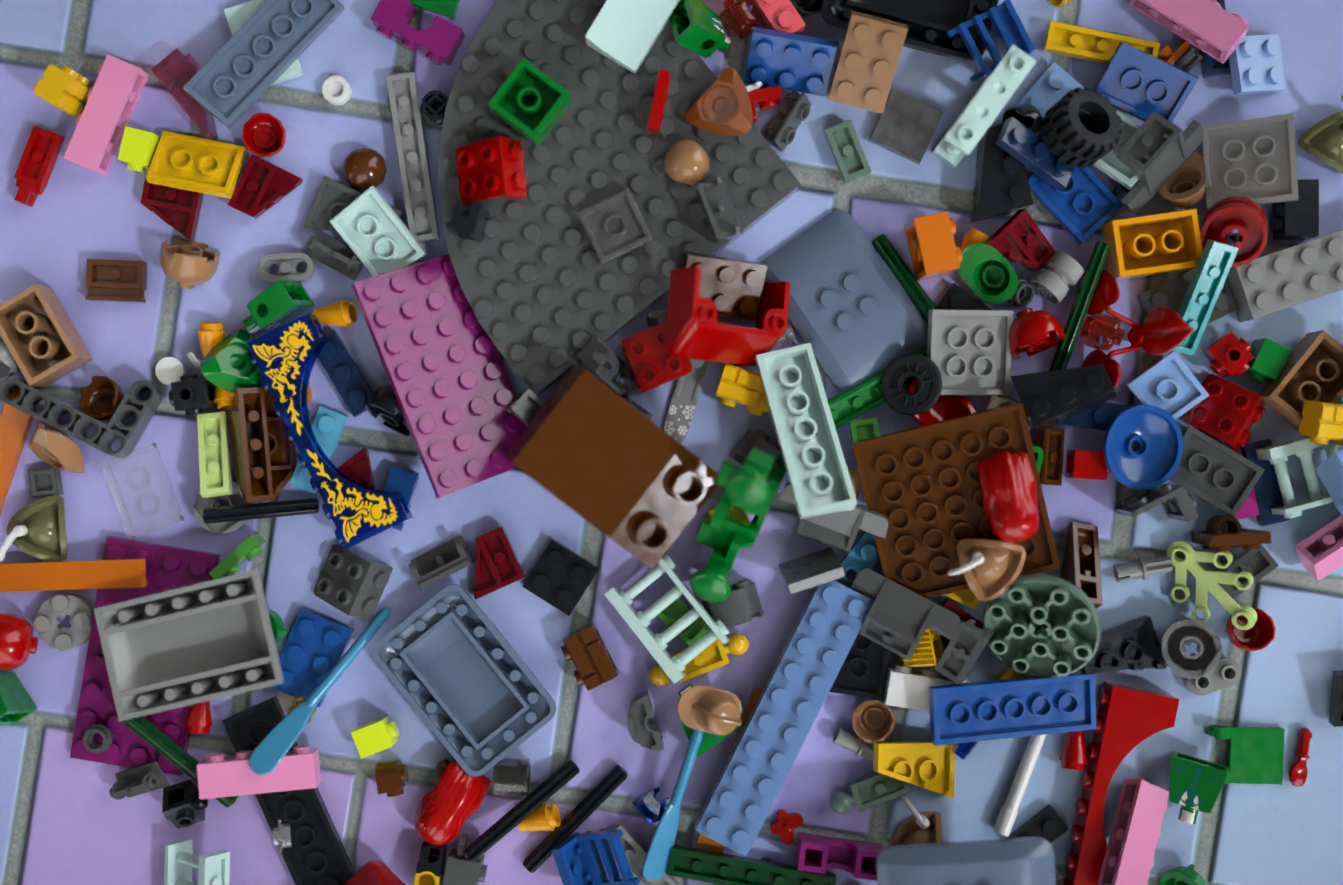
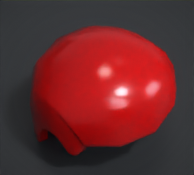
M253 114L243 126L242 137L244 144L250 152L259 157H272L283 149L286 143V130L283 124L271 114Z
M1259 608L1254 609L1257 613V621L1249 630L1236 628L1231 621V616L1227 620V636L1230 642L1240 650H1260L1267 647L1273 641L1276 627L1272 617ZM1238 616V620L1241 623H1248V619L1245 616Z

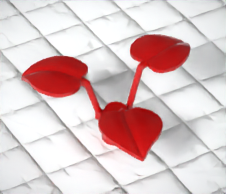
M1103 269L1087 314L1097 316L1105 310L1111 316L1132 326V329L1128 332V340L1131 346L1110 351L1107 355L1102 350H1093L1086 356L1081 367L1103 364L1115 388L1120 380L1121 370L1118 362L1112 359V357L1131 351L1137 352L1139 348H1143L1151 355H1163L1180 345L1193 332L1194 328L1186 323L1176 311L1168 307L1161 306L1153 309L1146 316L1144 326L1115 312L1110 308V305L1119 299V285L1113 275Z

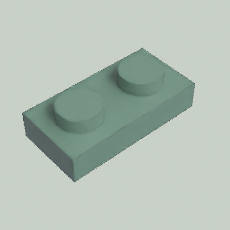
M851 119L824 130L823 133L844 184L871 173Z

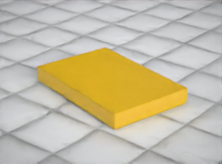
M163 130L145 178L148 183L231 199L247 150L245 146Z

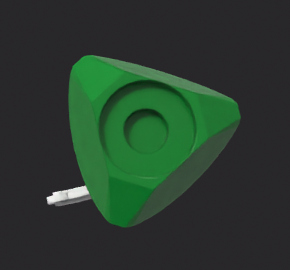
M238 329L213 347L202 361L198 360L192 352L187 354L189 360L201 370L203 376L219 388L235 392L237 388L267 387V381L247 330Z

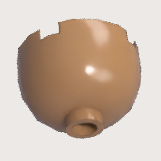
M175 239L172 245H167L168 240L161 243L160 264L164 273L170 279L176 281L178 286L189 289L194 288L195 285L208 282L216 273L221 254L218 249L215 248L213 253L205 250L208 248V245L205 243L184 239Z

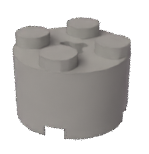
M1188 619L1173 623L1165 631L1161 642V654L1166 666L1174 674L1187 679H1198L1210 674L1216 668L1222 655V645L1217 632L1209 624L1197 619ZM1192 643H1195L1198 654L1192 653L1190 656L1185 654L1186 648L1183 645L1190 646Z

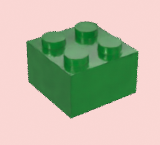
M523 57L488 105L492 113L538 147L570 106L572 98L570 92Z

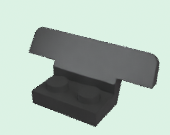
M1154 111L1117 152L1116 158L1139 173V181L1121 200L1128 212L1133 214L1140 212L1201 144L1204 134L1199 122L1193 120L1182 132L1180 128Z
M789 482L785 485L779 500L796 506ZM856 505L853 510L803 518L798 523L795 534L848 553L852 548L858 530L885 539L889 519L883 514Z
M871 569L861 570L852 583L851 588L875 600L859 632L860 635L909 661L926 628L953 641L960 624V618L957 614Z

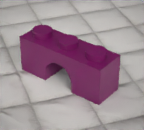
M380 0L371 17V21L377 28L376 32L390 40L392 36L401 40L400 44L412 52H416L418 49L426 53L425 57L437 65H441L442 62L449 66L451 65L465 38L460 27L436 15L432 24L427 29L415 30L411 28V21L416 10L410 1Z
M798 832L794 860L797 870L826 874V869H841L850 872L854 878L877 881L876 858L883 847L880 843Z

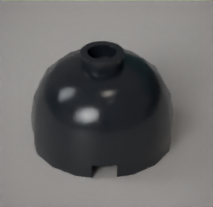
M385 384L378 388L366 402V410L375 419L380 415L385 420L383 425L404 436H409L411 433L391 384Z

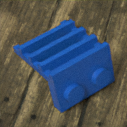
M1005 0L1000 5L974 16L973 19L965 23L963 22L947 32L949 38L958 33L960 34L979 70L978 74L970 78L972 83L993 73L1002 60L983 20L990 18L1007 52L1013 44L1028 55L1035 50L1010 0ZM975 26L994 63L989 68L968 31V28Z
M612 828L609 831L601 829L593 833L592 831H587L584 834L576 832L553 848L551 851L563 885L640 884L639 877L634 878L620 839L624 835L622 829Z

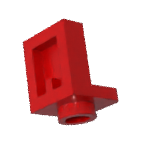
M781 86L748 92L752 106V123L756 124L757 121L756 108L760 107V110L765 111L777 107L776 104H780L782 99Z

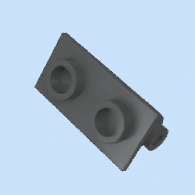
M792 90L790 94H786L777 110L784 118L780 119L773 116L764 130L766 141L769 144L775 142L781 152L794 140L798 126L810 113L811 103L804 92L800 95Z
M318 230L316 236L311 235L306 242V245L310 246L306 252L307 255L352 280H356L364 264L348 245L321 230Z
M157 761L116 773L115 776L118 781L112 786L109 794L112 798L120 800L125 796L128 798L168 787L170 784Z

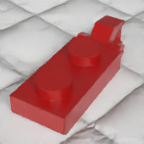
M33 126L14 176L17 179L16 186L19 187L14 199L15 201L33 207L38 194L42 195L44 189H46L65 137Z

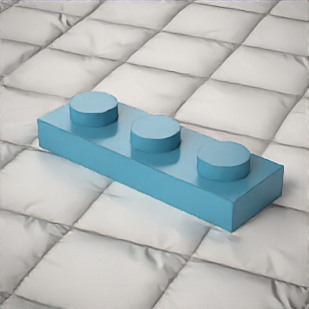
M323 406L319 407L290 485L313 494L319 493L322 484L321 480L325 476L317 474V472L320 473L321 471L311 464H315V461L308 455L307 449L313 455L314 452L317 454L318 463L320 465L321 462L323 463L324 472L327 473L348 416Z

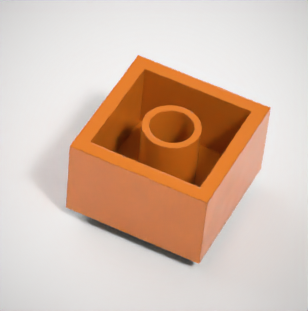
M948 211L914 218L904 227L914 275L917 281L948 275L960 268L959 263L962 262V253L960 247L955 246L953 235L956 234L954 219L949 218Z

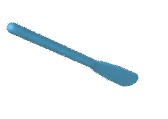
M389 608L381 609L307 700L294 708L255 748L249 758V765L254 773L266 775L276 768L308 723L315 706L390 617L391 610Z
M695 729L692 731L670 803L664 811L652 837L642 866L643 876L647 880H658L667 871L671 850L674 847L678 830L681 802L704 733Z

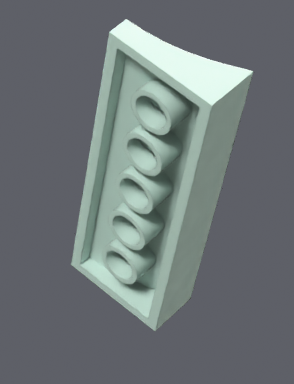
M607 0L585 35L586 45L636 74L680 0Z
M811 343L756 355V365L799 518L803 519L827 513L853 510L857 505V499Z

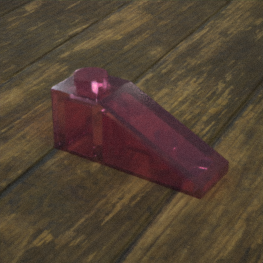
M176 48L154 66L151 71L203 134L211 140H216L218 134L213 115L183 89L199 71L198 68L201 65L190 53L185 55Z

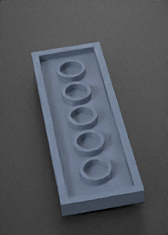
M267 0L189 80L183 89L230 129L342 13L344 6L338 0Z

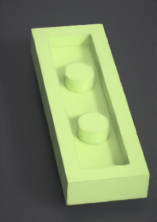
M225 411L198 414L200 495L203 498L232 495L228 414Z

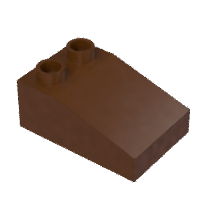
M578 363L574 365L505 453L509 460L651 569L656 566L719 485L716 483L717 472Z

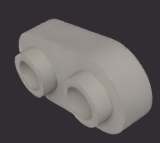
M301 252L268 254L259 260L257 271L259 276L269 283H275L278 280L305 282L314 276L316 264L310 256ZM301 263H305L306 270L300 273L298 266ZM273 265L278 266L276 274H271L270 269Z
M1221 657L1216 668L1210 674L1204 676L1205 682L1202 686L1198 685L1200 678H1183L1186 689L1196 695H1206L1235 685L1240 680L1242 671L1240 665L1235 660ZM1230 668L1231 674L1225 677V670Z

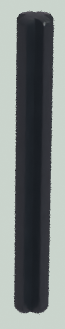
M569 760L467 846L463 851L465 857L471 863L475 862L575 777L580 770L574 761Z
M617 765L561 822V825L556 827L524 860L523 866L527 871L534 873L552 855L551 850L569 838L621 785L628 776L621 766Z

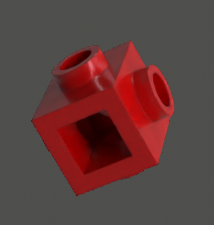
M1232 332L1224 334L1203 351L1210 360L1208 363L1210 368L1217 375L1220 376L1222 374L1224 377L1233 374L1238 377L1250 367L1248 362L1254 358L1250 353L1252 351L1250 345L1243 338L1238 339Z

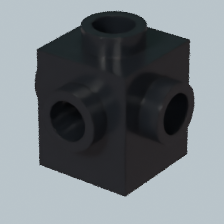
M197 374L180 376L179 382L171 383L172 390L169 391V400L175 411H183L186 413V416L204 414L203 409L217 407V403L214 402L215 385L206 378H198Z
M190 779L163 788L162 813L177 828L188 827L205 820V808L208 806V799L199 800V788Z

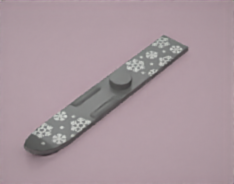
M717 315V323L720 324L722 316ZM690 359L693 366L692 372L677 380L663 431L680 444L685 440L709 361Z

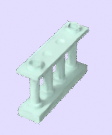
M1013 44L993 73L987 76L932 153L955 169L963 157L971 153L1037 61Z
M1303 436L1256 449L1258 460H1269L1270 464H1274L1284 506L1272 508V514L1284 515L1285 519L1301 516L1303 510L1334 502L1329 493H1321L1311 454H1314L1313 449L1321 447L1322 450L1326 451L1327 458L1338 452L1337 447H1340V445L1334 444L1335 440L1329 439L1328 444L1310 442V436ZM1292 454L1300 457L1310 496L1308 499L1297 502L1285 462L1288 461L1287 456Z
M666 553L653 569L648 571L628 589L620 591L618 588L613 587L604 595L672 682L677 684L686 677L683 670L686 669L685 665L718 638L723 644H727L730 640L726 635L730 632L720 619L716 622L674 571L677 565ZM666 572L676 585L644 612L639 611L637 613L631 606L634 602L633 598ZM684 594L693 608L663 633L654 635L648 627L651 624L650 621ZM701 616L711 630L678 657L676 655L671 657L665 649L668 647L667 643Z
M193 839L165 844L164 885H229L230 851L222 849L196 856L193 855ZM192 867L198 869V884L192 883Z

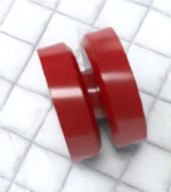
M1231 196L1219 200L1208 209L1203 219L1201 228L1203 251L1208 239L1239 248L1231 267H1239L1251 263L1261 255L1267 244L1268 220L1265 211L1256 201L1246 197ZM1233 229L1239 230L1237 233H1232Z

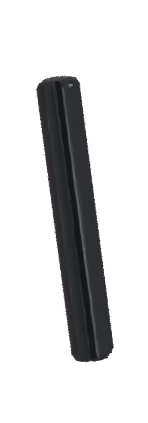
M309 498L205 508L203 510V521L206 524L315 514L319 512L318 499Z

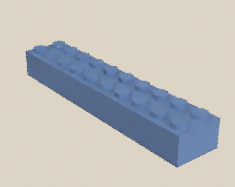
M834 580L812 587L733 748L694 822L695 831L747 857L874 603L873 600Z

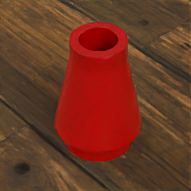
M210 700L189 706L184 723L186 733H210V727L213 726Z
M1085 731L1067 732L1059 758L1062 761L1061 768L1084 771L1085 764H1088L1084 739Z

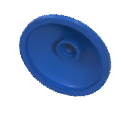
M1135 405L1120 412L1110 423L1103 442L1104 460L1111 475L1121 484L1140 490L1158 487L1171 478L1177 470L1183 454V436L1178 423L1167 411L1153 405ZM1134 441L1135 447H1134V449L1132 450V449H1131V444H1132V442Z

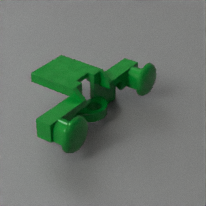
M756 448L752 449L744 467L723 460L716 483L725 487L724 493L716 507L711 522L702 520L695 541L714 549L705 570L694 572L690 583L694 593L707 602L720 603L725 601L730 595L731 588L727 579L740 549L754 544L786 473L785 466L777 463L766 484L775 457ZM732 504L744 509L746 513L755 514L749 525L728 516Z

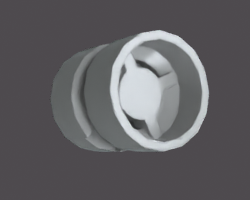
M1056 251L1046 262L1047 269L1042 268L1030 280V284L1042 297L1054 304H1059L1067 295L1068 286H1075L1083 277L1085 271L1074 258L1062 251Z

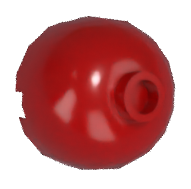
M1032 308L1021 310L1016 314L1017 319L1013 321L1008 334L1012 359H1021L1019 353L1024 352L1027 353L1028 357L1057 345L1056 338H1065L1063 328L1054 315L1042 310L1033 311Z
M0 613V671L19 668L27 661L30 654H36L39 637H33V627L28 620L21 616Z

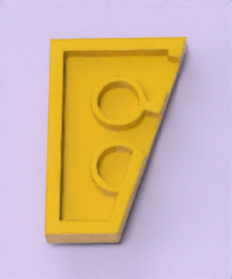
M931 741L874 742L873 771L954 799L955 744L935 746Z

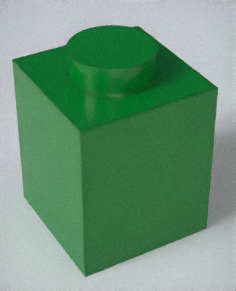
M1268 338L1254 340L1251 346L1252 351H1250L1254 358L1248 362L1250 367L1245 371L1248 374L1247 378L1260 384L1277 381L1292 350Z

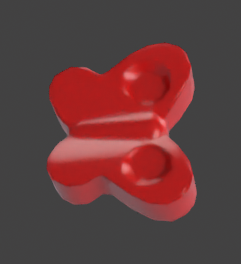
M779 809L776 813L777 821L770 825V830L773 834H779L784 844L791 845L794 842L793 830L802 825L803 817L800 813L793 812L787 814L785 810Z

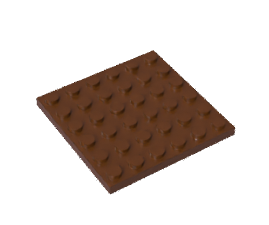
M1022 402L852 442L867 509L883 514L889 519L885 539L874 535L884 577L926 599L970 589L963 573L949 576L947 572L961 566L957 553V544L960 540L983 539L1002 541L993 533L984 514L983 493L977 465L986 458L991 459L993 455L1008 451L1010 454L1017 453L1019 456L1021 453L1028 455L1036 481L1039 526L1036 533L1026 541L1013 543L1024 547L1026 551L1025 562L1019 576L1060 568Z

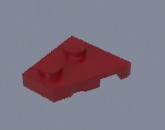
M1019 209L984 243L995 248L1004 258L1029 270H1038L1056 252L1026 209Z

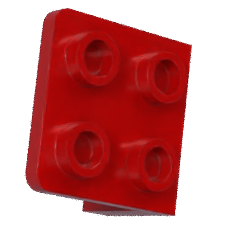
M497 136L460 146L456 149L460 200L463 204H472L473 201L480 202L497 197L517 200L527 198V181L524 173V152L521 140Z
M667 321L621 340L624 346L622 347L624 357L631 364L634 371V382L641 389L642 393L659 388L660 385L685 376L693 370L690 359L672 357L667 352L665 347Z
M1209 374L1201 385L1210 396L1184 413L1182 420L1185 424L1222 440L1224 446L1237 452L1240 446L1245 447L1251 437V432L1249 431L1254 422L1259 423L1265 414L1266 408H1264L1262 396L1214 374Z

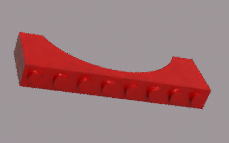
M1104 681L1103 688L1099 689L1097 696L1099 704L1098 715H1096L1097 729L1092 730L1094 732L1092 743L1088 744L1086 753L1087 759H1089L1087 770L1083 771L1081 777L1082 796L1076 802V813L1078 816L1076 825H1073L1071 828V851L1067 853L1065 858L1066 877L1065 880L1061 881L1060 885L1098 884L1107 849L1103 826V810L1111 779L1122 760L1135 746L1157 732L1174 727L1179 704L1178 698L1167 693Z

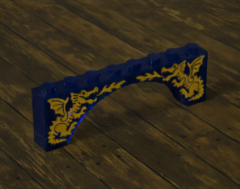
M307 313L247 342L250 348L248 355L254 366L259 367L263 375L260 377L263 387L267 392H271L275 400L273 402L275 412L280 418L283 417L287 425L285 428L287 437L292 443L295 442L299 450L297 454L299 462L303 468H308L312 477L310 484L316 494L320 493L324 502L322 509L329 520L332 519L336 526L334 533L338 542L341 545H345L346 549L414 517L402 492L377 490L353 480L334 465L317 441L309 418L308 386L315 361L328 342V339L317 316Z

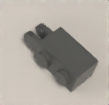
M462 832L458 850H451L447 858L442 885H479V882L484 883L488 865H483L485 855L471 863L463 853L468 845V833Z

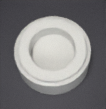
M338 75L326 78L321 88L324 98L330 104L337 106L345 104L350 99L352 93L350 84Z
M165 357L157 363L155 373L160 382L171 385L173 382H179L180 376L187 374V369L182 360L175 357Z

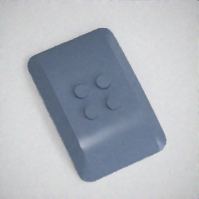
M836 210L761 262L768 266L764 283L790 282L788 321L804 344L811 343L816 361L839 393L856 386L882 371L892 360L901 355L914 353L921 348L927 350L928 324L878 251L848 212Z
M454 584L443 588L374 646L373 657L457 763L470 776L477 777L485 774L555 715L556 703L493 622L467 591L459 585Z
M1041 837L888 846L880 850L876 858L877 885H1056L1054 850L1052 845Z

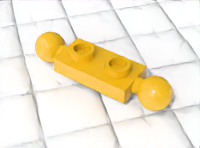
M734 633L729 636L730 641L727 644H723L718 638L685 665L686 669L683 672L686 677L679 683L729 664L730 661L727 656L729 653L733 655L744 654L749 647L747 637L741 633ZM687 649L674 653L671 655V657L675 655L678 657ZM659 664L654 665L650 669L649 679L652 684L664 686L670 681V678Z

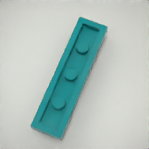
M1208 239L1178 312L1179 316L1192 326L1194 330L1172 351L1194 356L1239 248Z

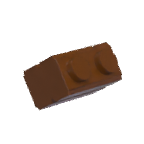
M594 623L564 637L562 640L564 645L561 646V650L567 661L573 660L577 670L573 671L574 676L580 686L585 685L589 691L618 676L619 671Z

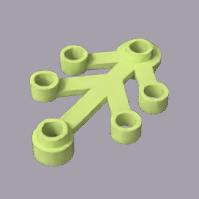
M1182 540L1173 542L1169 546L1167 557H1170L1173 566H1175V587L1171 590L1172 599L1182 603L1189 598L1190 589L1187 587L1188 570L1196 578L1195 608L1191 612L1192 619L1201 620L1206 623L1210 618L1211 612L1208 608L1209 591L1232 615L1231 621L1236 628L1249 630L1254 626L1257 621L1256 611L1247 605L1239 606L1218 584L1235 585L1239 590H1248L1254 582L1252 574L1247 571L1230 573L1205 570L1198 563H1214L1216 567L1225 569L1233 561L1232 554L1229 551L1195 550L1192 544ZM1177 551H1182L1186 558L1179 559L1176 554ZM1224 555L1228 562L1221 563L1218 560V556ZM1239 577H1246L1249 584H1241ZM1176 590H1183L1185 597H1179L1176 594ZM1196 611H1203L1206 617L1199 618ZM1238 616H1245L1248 619V623H1241L1238 620Z

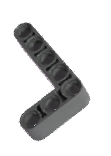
M7 378L0 382L1 401L118 459L126 458L133 452L162 401V393L156 386L148 381L138 380L129 387L108 425L17 379ZM19 387V395L15 399H12V391L15 388ZM146 389H150V397L145 401H141V393ZM45 400L44 409L40 412H37V404L40 401ZM70 413V421L62 425V417L64 414ZM135 413L136 421L134 424L127 426V417ZM95 425L96 433L94 436L87 438L86 432L88 428ZM117 438H121V447L113 451L112 442Z

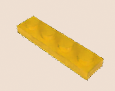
M1050 21L1047 25L1042 51L1108 64L1120 41L1155 57H1158L1160 43Z

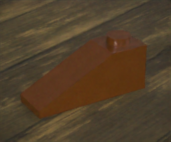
M1072 521L1069 525L1060 578L1083 591L1092 601L1095 608L1102 605L1098 526Z

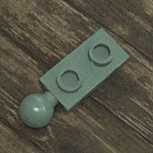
M876 772L848 783L851 793L835 792L830 798V807L837 814H845L851 809L852 804L856 803L859 812L912 791L909 783Z

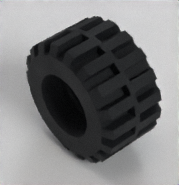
M1079 87L1069 91L1045 113V117L1042 119V124L1044 125L1041 128L1042 134L1046 137L1044 141L1046 145L1050 146L1051 153L1053 155L1056 154L1058 160L1061 162L1066 161L1068 166L1071 167L1076 165L1078 168H1084L1093 165L1115 148L1122 138L1120 136L1123 133V127L1120 125L1122 121L1116 113L1117 109L1115 106L1109 103L1110 100L1107 97H1102L1100 92L1096 90L1092 92L1091 88L1085 87L1082 89Z

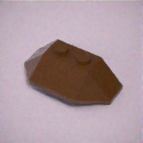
M266 387L235 389L231 409L230 430L234 476L245 503L275 500L296 469L294 433L291 422L292 414L290 412L287 413V409Z

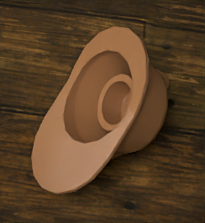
M1194 151L1159 189L1161 197L1174 207H1183L1185 210H1190L1191 205H1194L1203 197L1206 172L1202 156Z
M697 685L685 691L678 701L677 711L679 718L686 726L692 729L715 735H726L731 733L737 726H741V701L735 694L729 691Z

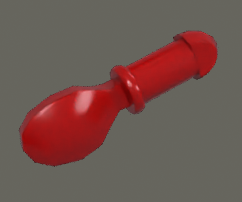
M1302 728L1298 731L1297 751L1294 754L1297 760L1290 766L1288 772L1289 781L1296 787L1303 786L1307 778L1306 761L1310 757L1308 753L1310 739L1312 738V733L1308 728Z

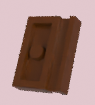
M87 259L86 287H88V292L85 297L86 300L146 303L144 294L147 284V262Z

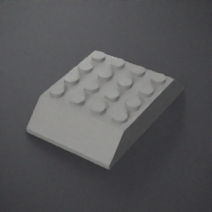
M258 569L94 609L119 722L284 683Z

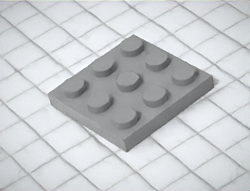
M1293 113L1202 126L1204 134L1203 156L1206 172L1207 211L1219 200L1231 196L1246 197L1256 201L1259 205L1299 200Z
M929 309L927 357L936 364L941 373V395H1010L1012 355L1008 334L1010 326L1013 324L1014 311Z

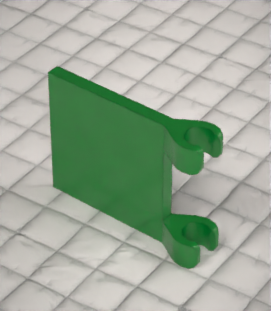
M1209 725V736H1214V738L1219 740L1228 739L1227 766L1230 768L1224 784H1282L1284 728Z

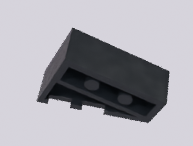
M1004 124L989 127L978 142L977 172L973 192L974 205L971 222L1017 212L1019 209H1027L1033 205L1024 164L995 144Z
M1103 364L1010 376L1037 432L1117 397L1116 390Z

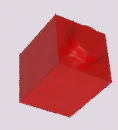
M1067 450L1065 478L1107 480V475L1110 472L1106 466L1103 452Z

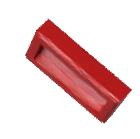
M659 69L648 123V133L658 134L661 130L671 80V73L667 70Z

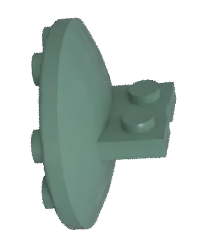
M1029 574L1017 577L1007 591L999 597L987 601L982 618V627H988L994 631L987 644L995 656L1015 672L1033 677H1062L1078 671L1092 659L1100 641L1101 624L1098 612L1092 601L1075 585L1050 575Z

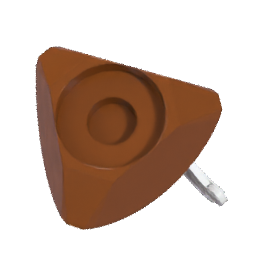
M727 67L690 106L685 114L686 120L691 125L716 135L733 137L747 134L751 129L753 119L748 92L760 88L762 82L758 81L745 86L736 70Z

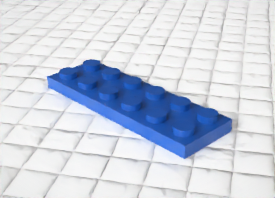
M1075 672L1062 677H1023L961 683L959 685L929 686L931 743L935 746L1097 729L1094 673Z

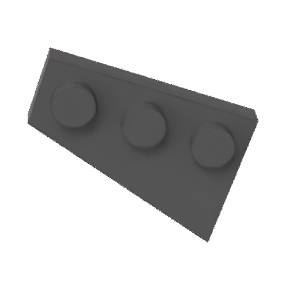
M324 176L303 228L337 231L329 221L358 198L362 192ZM391 206L398 217L401 218L403 211Z

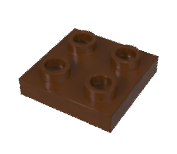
M1224 515L1212 516L1207 522L1206 531L1191 532L1192 543L1202 544V549H1213V551H1232V547L1254 550L1260 549V544L1271 543V532L1241 528L1240 522L1236 518ZM1224 521L1228 525L1227 532H1221L1220 530Z

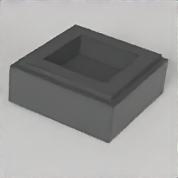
M50 467L28 470L32 498L64 494L61 471L59 469Z

